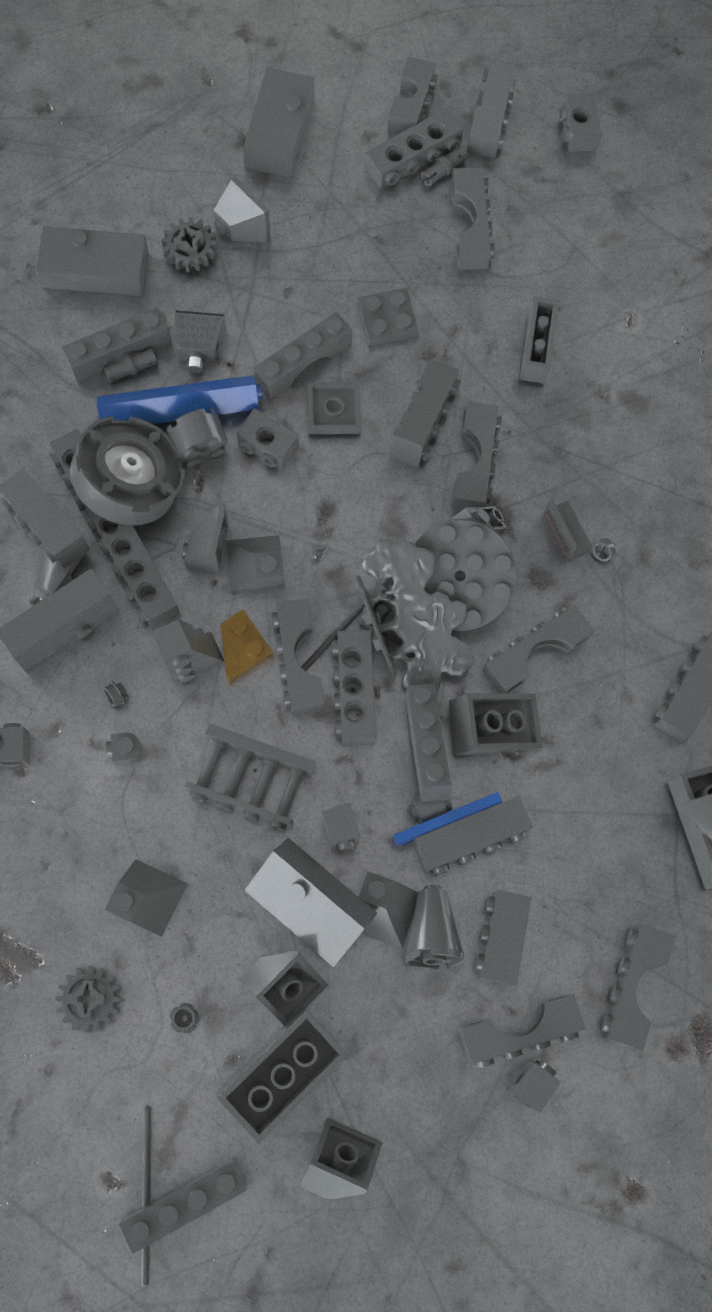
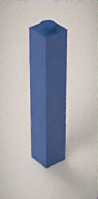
M254 375L97 396V410L99 419L113 416V421H129L130 417H135L155 424L176 421L179 417L200 409H204L206 413H211L210 409H214L217 415L259 409L258 400L263 399L261 383L256 384Z

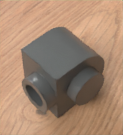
M129 732L111 734V741L106 742L107 758H112L116 766L136 763L141 758L143 747L134 734Z

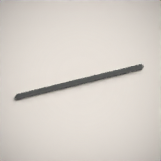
M364 601L349 614L301 666L304 671L332 644V640L337 638V632L344 631L361 613L363 607H366Z
M148 1105L143 1109L142 1208L150 1204L151 1108ZM149 1245L141 1249V1285L144 1288L149 1284Z

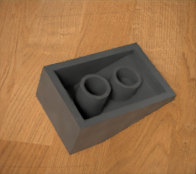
M467 693L449 700L455 755H480L543 748L536 694Z

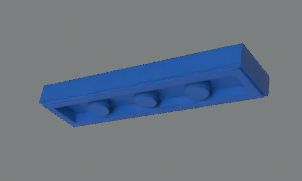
M496 792L396 833L392 837L394 845L400 848L412 843L417 837L502 803V798L499 792Z

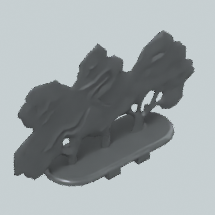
M389 538L378 539L375 551L365 555L361 563L363 571L368 576L377 579L373 594L367 592L362 578L356 575L357 584L366 606L363 607L364 620L366 625L372 623L375 630L373 633L374 646L376 651L382 649L393 678L397 676L393 660L398 658L406 662L407 670L403 677V686L405 688L412 685L435 683L437 692L443 672L450 676L465 677L469 668L474 664V656L467 642L460 641L451 635L452 630L464 622L468 604L457 600L452 602L447 595L438 591L431 595L425 591L424 588L434 573L436 558L434 552L426 548H418L414 543L408 542L405 539L396 543ZM381 571H384V572H385L384 577L381 578V579H379V575H378V574H379ZM389 577H392L394 583L391 589L382 593V590L385 589L383 583ZM392 593L396 598L392 600L388 599L387 596ZM385 600L393 605L396 616L393 621L380 625L373 606L378 601ZM390 629L394 630L403 641V644L395 652L391 653L383 634L384 631ZM411 652L416 654L413 658H408L406 655Z

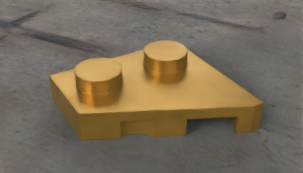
M244 610L239 611L220 624L226 677L229 684L274 656L273 651Z

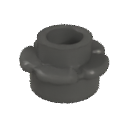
M109 681V685L103 688L104 695L112 707L125 704V698L128 697V694L122 683L115 684L114 681Z
M182 1003L179 1007L173 1008L170 1013L172 1028L176 1032H192L196 1027L195 1024L199 1021L198 1011L193 1009V1006L189 1003ZM186 1015L187 1020L182 1021V1016Z

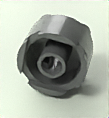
M204 409L187 413L176 419L177 425L173 429L171 425L167 427V433L179 452V460L185 462L187 467L199 464L202 461L201 458L205 456L218 457L226 452L224 446L228 443V438L214 409H210L211 413H206Z

